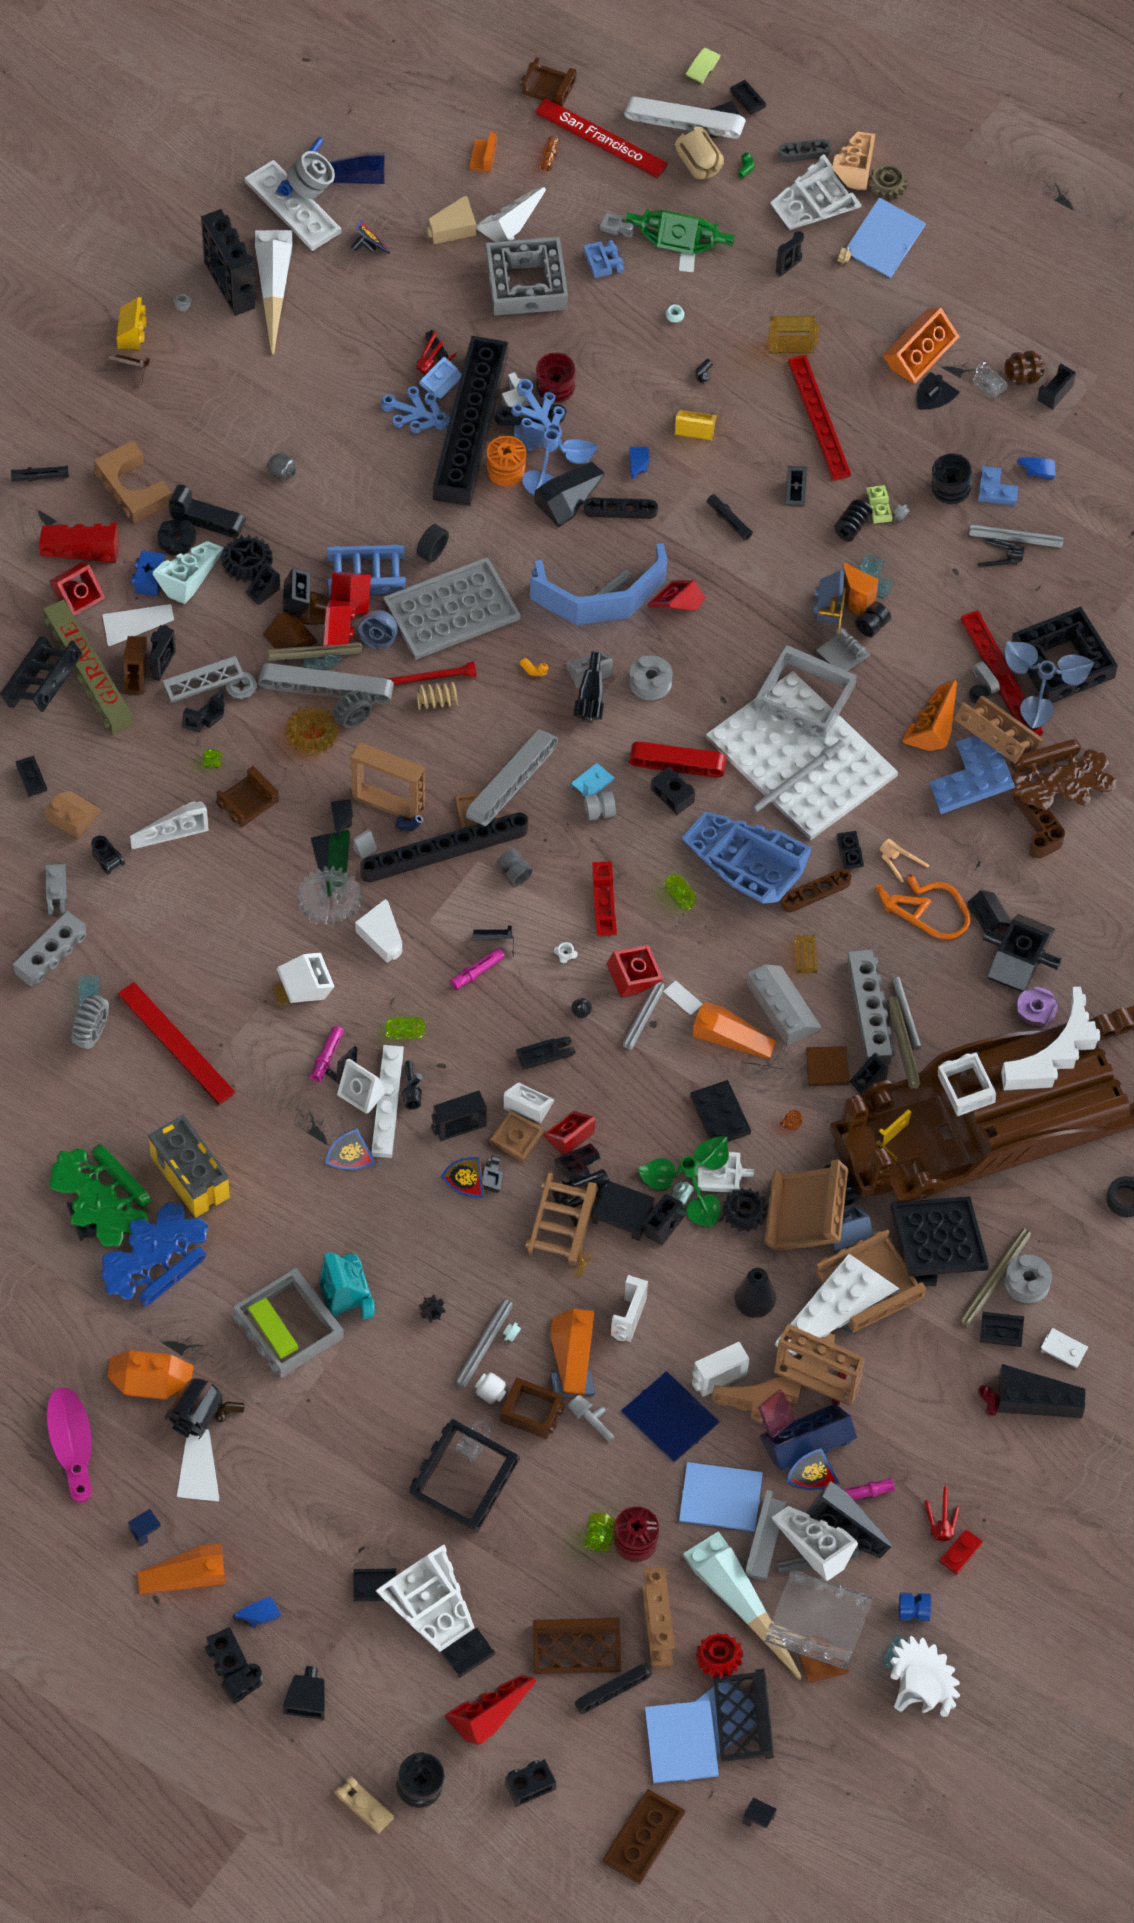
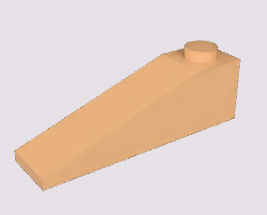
M857 132L849 140V144L841 149V153L834 156L832 169L848 188L855 190L867 189L876 134Z

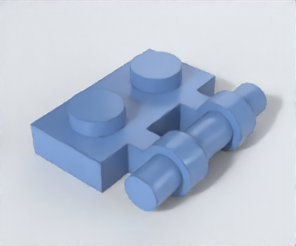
M612 240L606 243V247H603L602 242L583 246V251L594 278L611 275L612 268L616 269L619 274L624 272L623 260L619 258V250ZM607 255L611 256L612 259L608 260Z

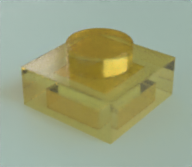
M283 984L273 985L272 990L278 1006L289 1004L290 1001Z

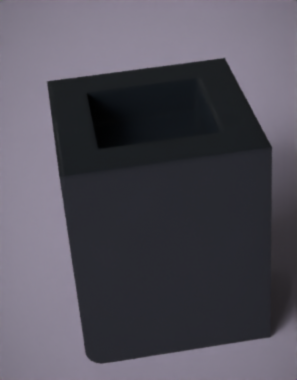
M753 1797L743 1816L742 1823L751 1827L754 1822L764 1828H768L771 1820H774L777 1809Z

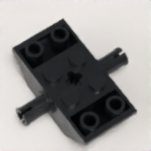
M1017 914L1012 919L1006 934L1001 935L987 929L983 941L999 946L988 974V979L1023 992L1027 989L1038 965L1044 964L1058 970L1062 958L1046 953V948L1055 928Z

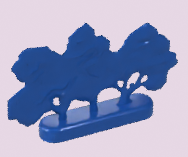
M174 1202L166 1203L157 1212L156 1224H151L145 1219L130 1221L132 1234L129 1236V1244L133 1247V1251L131 1253L114 1251L104 1254L102 1258L103 1269L101 1271V1278L106 1282L105 1290L107 1294H118L122 1299H131L136 1293L137 1285L148 1284V1287L140 1293L139 1300L144 1306L150 1305L205 1259L207 1253L201 1247H197L189 1253L187 1248L192 1243L205 1242L206 1230L209 1229V1226L201 1218L184 1219L185 1211L183 1205L175 1204ZM179 1241H182V1242H183V1244H184L183 1247H181V1246L178 1244ZM173 1253L184 1256L172 1267L168 1264ZM160 1264L167 1271L154 1281L149 1277L150 1269L154 1265ZM144 1269L147 1270V1274H146V1275L143 1273V1270H144ZM133 1274H140L144 1279L135 1280L131 1276ZM129 1282H134L135 1285L131 1286Z

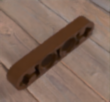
M846 869L836 870L787 892L782 897L781 906L787 912H794L848 888L851 884L852 875ZM839 877L846 878V881L839 880ZM827 883L831 888L823 890L820 888V885ZM810 891L813 893V896L806 898L802 893ZM787 900L794 901V904L787 903Z

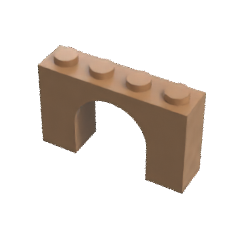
M134 440L95 459V468L93 469L95 476L103 481L105 490L111 492L116 505L122 507L124 516L127 519L130 518L133 524L168 507L172 492L163 480L142 490H129L119 483L124 474L144 464L143 453Z

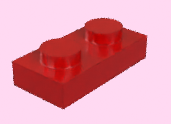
M965 1529L940 1559V1563L958 1575L980 1548L983 1541Z

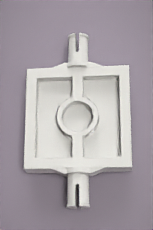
M729 1152L728 1162L720 1169L709 1170L705 1165L702 1167L698 1166L696 1177L699 1190L733 1193V1190L739 1191L741 1177L754 1178V1169L742 1168L740 1153Z

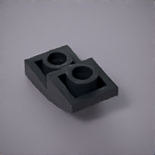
M857 831L837 833V843L844 869L864 867Z

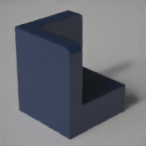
M150 1509L128 1522L129 1531L141 1547L148 1543L147 1535L161 1527V1523Z

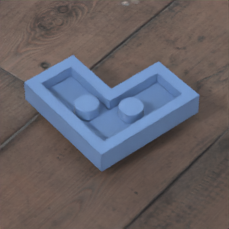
M983 466L978 501L1016 506L1018 486L1000 484L1002 468Z

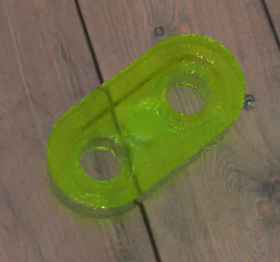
M678 874L669 875L665 880V890L679 908L684 910L693 908L696 903L695 892L682 876Z
M419 1017L390 1018L385 1024V1032L392 1039H418L426 1031V1024Z

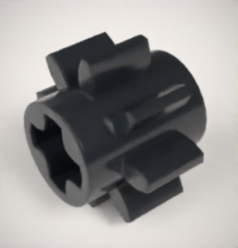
M435 1295L429 1298L424 1297L423 1303L419 1304V1308L422 1310L420 1313L422 1318L428 1317L429 1322L436 1319L441 1320V1314L446 1312L444 1307H442L444 1305L443 1300L439 1299L437 1301Z

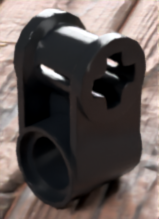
M98 835L92 839V856L107 875L119 865H125L124 858L120 852L114 848L105 836Z
M250 1663L235 1674L224 1679L221 1687L231 1701L237 1703L263 1684L262 1670L259 1665Z

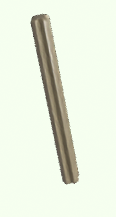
M890 996L889 1000H887V1006L910 1088L917 1089L921 1082L897 997Z
M1025 1228L1020 1230L961 1316L959 1322L965 1327L970 1326L1007 1272L1011 1261L1018 1256L1029 1240L1030 1231Z

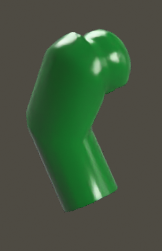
M748 152L743 153L741 156L743 167L737 172L741 179L746 177L755 167L754 159Z

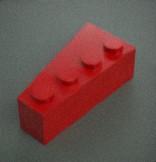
M111 522L110 526L94 523L92 527H85L83 524H76L70 528L67 525L42 526L39 540L40 556L116 563L119 549L117 522Z

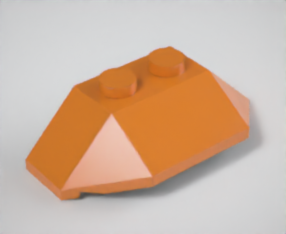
M129 1350L110 1357L107 1378L112 1381L124 1396L167 1400L180 1393L187 1381L192 1379L194 1366L170 1354Z

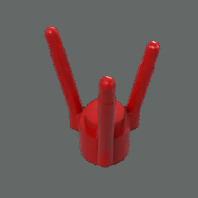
M436 332L432 334L421 357L416 362V368L424 375L434 367L435 362L432 358L443 345L442 341L439 342L432 353L426 356L437 335ZM453 353L451 356L447 357L446 359H447L448 361H450V360H452L454 357H456L457 354H456V353Z
M947 1486L943 1488L942 1520L937 1521L936 1525L929 1501L925 1500L931 1535H935L934 1538L938 1541H949L952 1539L959 1512V1507L956 1506L950 1525V1522L947 1521Z

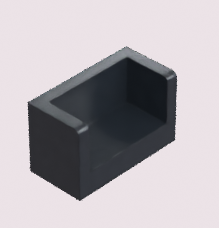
M1060 364L1057 375L1046 387L1042 385L1039 388L1037 401L1053 410L1074 386L1076 372Z

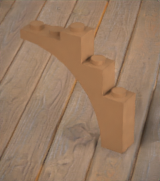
M829 1334L821 1339L834 1344L836 1335ZM802 1356L799 1359L821 1370L828 1371V1366ZM781 1375L765 1383L748 1387L714 1385L712 1401L721 1406H734L742 1411L751 1410V1418L755 1419V1421L771 1423L777 1401L788 1406L798 1405L802 1385Z

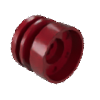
M559 352L543 356L536 366V385L539 395L543 398L545 393L552 392L555 395L554 403L568 400L574 394L576 388L574 362L566 354Z
M644 1507L624 1509L618 1515L614 1527V1547L617 1553L623 1559L631 1562L644 1561L655 1553L659 1537V1522L656 1515Z

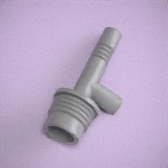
M578 1395L570 1402L568 1407L577 1416L578 1420L584 1416L608 1442L615 1438L598 1420L606 1412L602 1405L591 1412L590 1409L593 1407V1404H590L581 1395Z

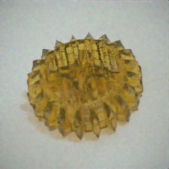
M306 705L305 710L299 708L298 713L293 712L292 718L288 719V724L286 725V737L289 739L290 745H294L295 751L300 749L302 754L308 751L309 755L312 752L318 755L320 750L326 752L327 747L332 748L339 734L338 724L333 719L334 715H331L329 710L324 712L323 707L316 709L315 705L311 709Z

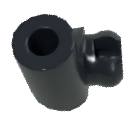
M706 359L695 370L697 380L700 383H707L710 379L707 371L713 366V363L709 359Z

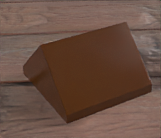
M278 613L263 633V636L274 649L306 647L317 643L316 638L294 614Z

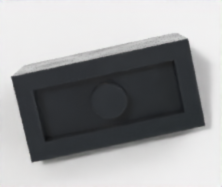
M980 890L967 902L984 932L987 929L994 931L1000 925L1010 926L1011 920L995 893Z

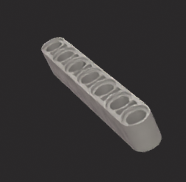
M271 663L262 665L258 681L259 686L265 689L339 699L351 691L358 690L362 693L365 691L373 700L372 703L389 704L394 683L385 678Z
M543 730L536 731L470 804L466 817L483 826L488 825L556 749L558 737Z

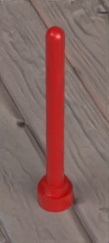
M471 661L466 662L463 667L387 679L391 680L394 685L457 675H464L469 678L476 677L477 675L475 662Z

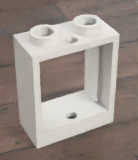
M977 1053L965 1054L957 1060L946 1061L938 1066V1077L957 1116L995 1103L996 1092ZM973 1068L983 1090L958 1099L947 1077Z
M740 1342L694 1363L692 1385L696 1391L701 1393L702 1397L712 1393L714 1385L727 1386L747 1377L749 1357Z

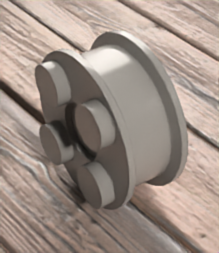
M642 656L632 664L630 669L629 685L632 692L637 697L648 701L659 700L665 697L672 687V668L661 657Z
M1018 1256L1011 1261L1007 1268L1004 1281L1006 1291L1018 1302L1024 1304L1037 1303L1044 1299L1049 1292L1052 1282V1271L1049 1265L1038 1256ZM1024 1278H1030L1032 1281H1026Z

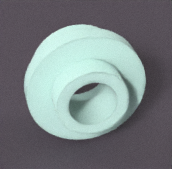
M671 305L666 311V318L674 323L680 322L684 318V310L679 305Z
M518 1323L508 1324L503 1332L505 1341L513 1342L521 1330L517 1326Z

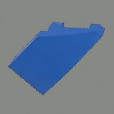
M629 447L631 479H635L639 472L645 473L649 464L648 447Z
M1020 457L1017 460V464L1023 465L1028 471L1027 475L1029 477H1032L1034 474L1038 477L1053 480L1056 476L1054 460L1036 457Z
M268 1597L234 1613L233 1618L237 1621L239 1619L251 1623L250 1626L256 1628L257 1624H264L278 1619L281 1613L272 1597Z

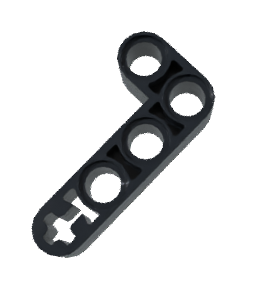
M177 485L169 500V513L173 519L188 520L193 526L233 538L239 537L246 522L245 517L240 513L192 499L191 490L184 485Z

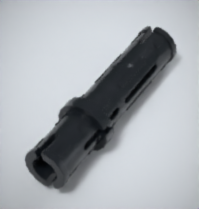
M68 465L33 469L28 467V469L11 470L12 482L69 478Z
M712 494L707 499V504L717 512V516L723 518L744 541L752 536L753 531L716 494Z

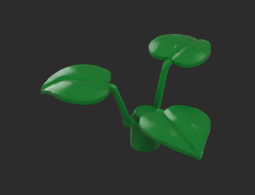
M715 1137L701 1143L696 1148L694 1157L685 1156L682 1158L676 1172L675 1166L670 1160L659 1158L639 1167L640 1177L650 1188L663 1191L672 1187V1178H677L682 1171L684 1176L692 1178L698 1199L692 1200L687 1206L688 1218L697 1225L708 1228L712 1227L719 1220L721 1206L719 1200L712 1194L702 1198L695 1176L698 1173V1166L702 1167L705 1165L709 1170H717L726 1165L729 1159L727 1137Z

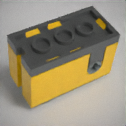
M184 1114L148 1135L152 1160L194 1218L209 1211L211 1204L214 1203L217 1206L230 1198L228 1174Z

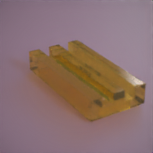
M795 935L797 973H817L815 935H811V937ZM800 942H803L805 968H801ZM808 942H811L812 968H809Z

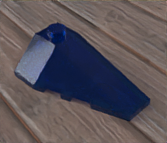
M367 152L329 162L335 174L332 183H385V153Z

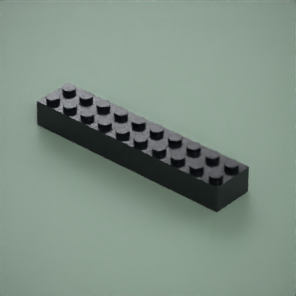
M471 336L433 485V500L471 506L508 357L507 341Z

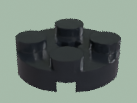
M175 519L164 521L161 524L157 534L158 544L168 554L183 555L189 552L192 546L194 547L196 532L190 521ZM180 535L179 540H175L173 536Z

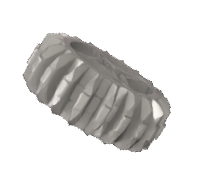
M91 994L83 1000L72 1024V1043L86 1049L94 1047L106 1026L105 1023L109 1013V1003L106 999L99 995Z

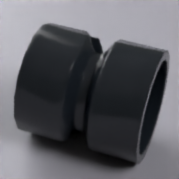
M874 601L866 608V611L862 612L855 619V624L862 634L872 638L880 631L881 627H884L891 620V614L886 606Z

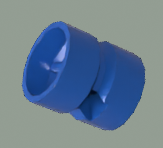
M900 1592L899 1621H911L913 1618H916L917 1621L929 1622L931 1594L918 1593L917 1596H914L912 1593Z

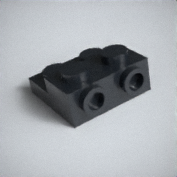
M160 625L157 631L152 633L150 639L152 642V650L149 655L151 660L150 670H152V679L158 681L161 680L176 653L175 632L166 625Z

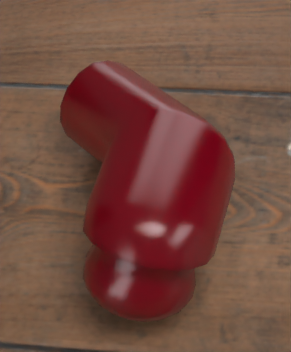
M981 1385L978 1393L987 1403L986 1414L994 1416L997 1412L998 1395L989 1386Z

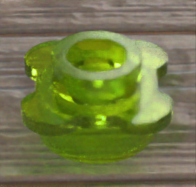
M209 749L203 752V767H221V751Z

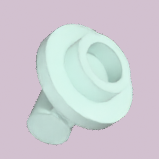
M680 1182L673 1188L672 1196L684 1205L693 1192L694 1187L688 1182Z

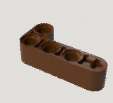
M1014 796V802L1037 832L1031 838L1030 855L1034 858H1043L1060 849L1064 842L1065 830L1049 808L1047 810L1033 809L1031 807H1035L1034 805H1028L1022 802L1019 796Z

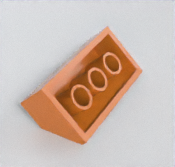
M941 307L926 309L882 356L894 372L915 384L960 336Z

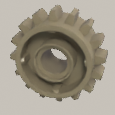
M893 164L878 165L876 169H872L868 177L870 193L883 200L891 201L898 199L900 195H904V190H907L908 177H905L906 172H903L900 167Z

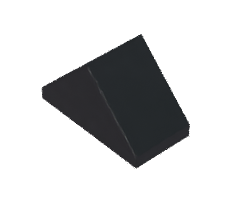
M788 466L786 504L805 505L807 467Z
M265 562L245 593L260 605L280 590V574Z
M874 1053L854 1075L850 1083L862 1094L873 1084L887 1080L889 1067L877 1053Z

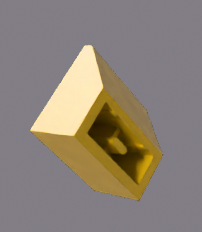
M137 297L120 307L117 330L118 349L140 350L141 343H144L145 332L143 328H146L147 318L145 316L146 307L142 305V297Z

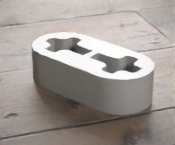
M983 661L972 665L975 677L988 690L989 695L1000 690L997 679Z

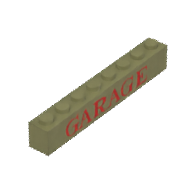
M65 600L43 608L44 617H42V621L46 628H50L51 637L54 642L59 643V649L65 650L69 643L74 641L83 653L72 671L76 672V679L79 685L85 687L84 691L88 700L92 699L96 714L102 716L101 720L105 729L109 728L112 735L134 726L132 713Z

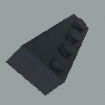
M1001 1364L999 1373V1413L1071 1418L1083 1417L1085 1410V1388Z

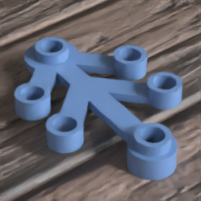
M521 379L517 385V391L521 396H525L533 410L516 403L513 405L511 413L514 416L525 415L534 418L543 424L541 425L532 422L529 418H524L520 425L521 429L524 431L533 429L543 433V435L546 430L554 429L558 431L560 439L562 431L559 422L564 416V409L562 407L554 408L552 423L547 417L550 407L554 403L555 395L552 392L545 393L543 397L544 404L541 408L531 392L533 383L528 379Z
M415 386L408 389V397L412 399L415 407L396 401L395 397L390 394L385 395L381 399V407L384 411L391 412L398 409L410 413L406 416L395 415L393 417V425L397 428L411 422V432L418 434L422 430L431 427L443 430L449 425V415L440 411L436 403V395L432 392L425 395V403L430 405L433 413L425 410L419 397V389ZM422 418L427 419V421L422 423L416 421Z

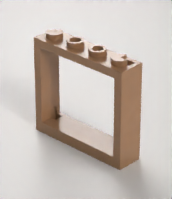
M359 742L356 749L351 751L349 757L351 759L350 769L352 770L350 780H352L350 788L352 790V799L392 815L402 816V818L406 817L408 821L416 815L422 816L425 810V767ZM364 765L408 782L409 800L364 783Z
M787 1324L779 1339L774 1373L848 1406H852L860 1390L865 1358ZM792 1350L852 1377V1381L848 1382L789 1355V1352ZM781 1365L787 1369L786 1372L780 1370Z

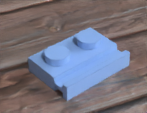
M443 357L420 380L419 384L428 392L434 393L438 398L437 400L440 401L460 381L462 373Z

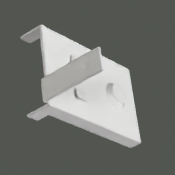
M1052 1328L1050 1334H1047L1040 1348L1042 1349L1040 1352L1043 1354L1045 1352L1077 1369L1088 1346Z

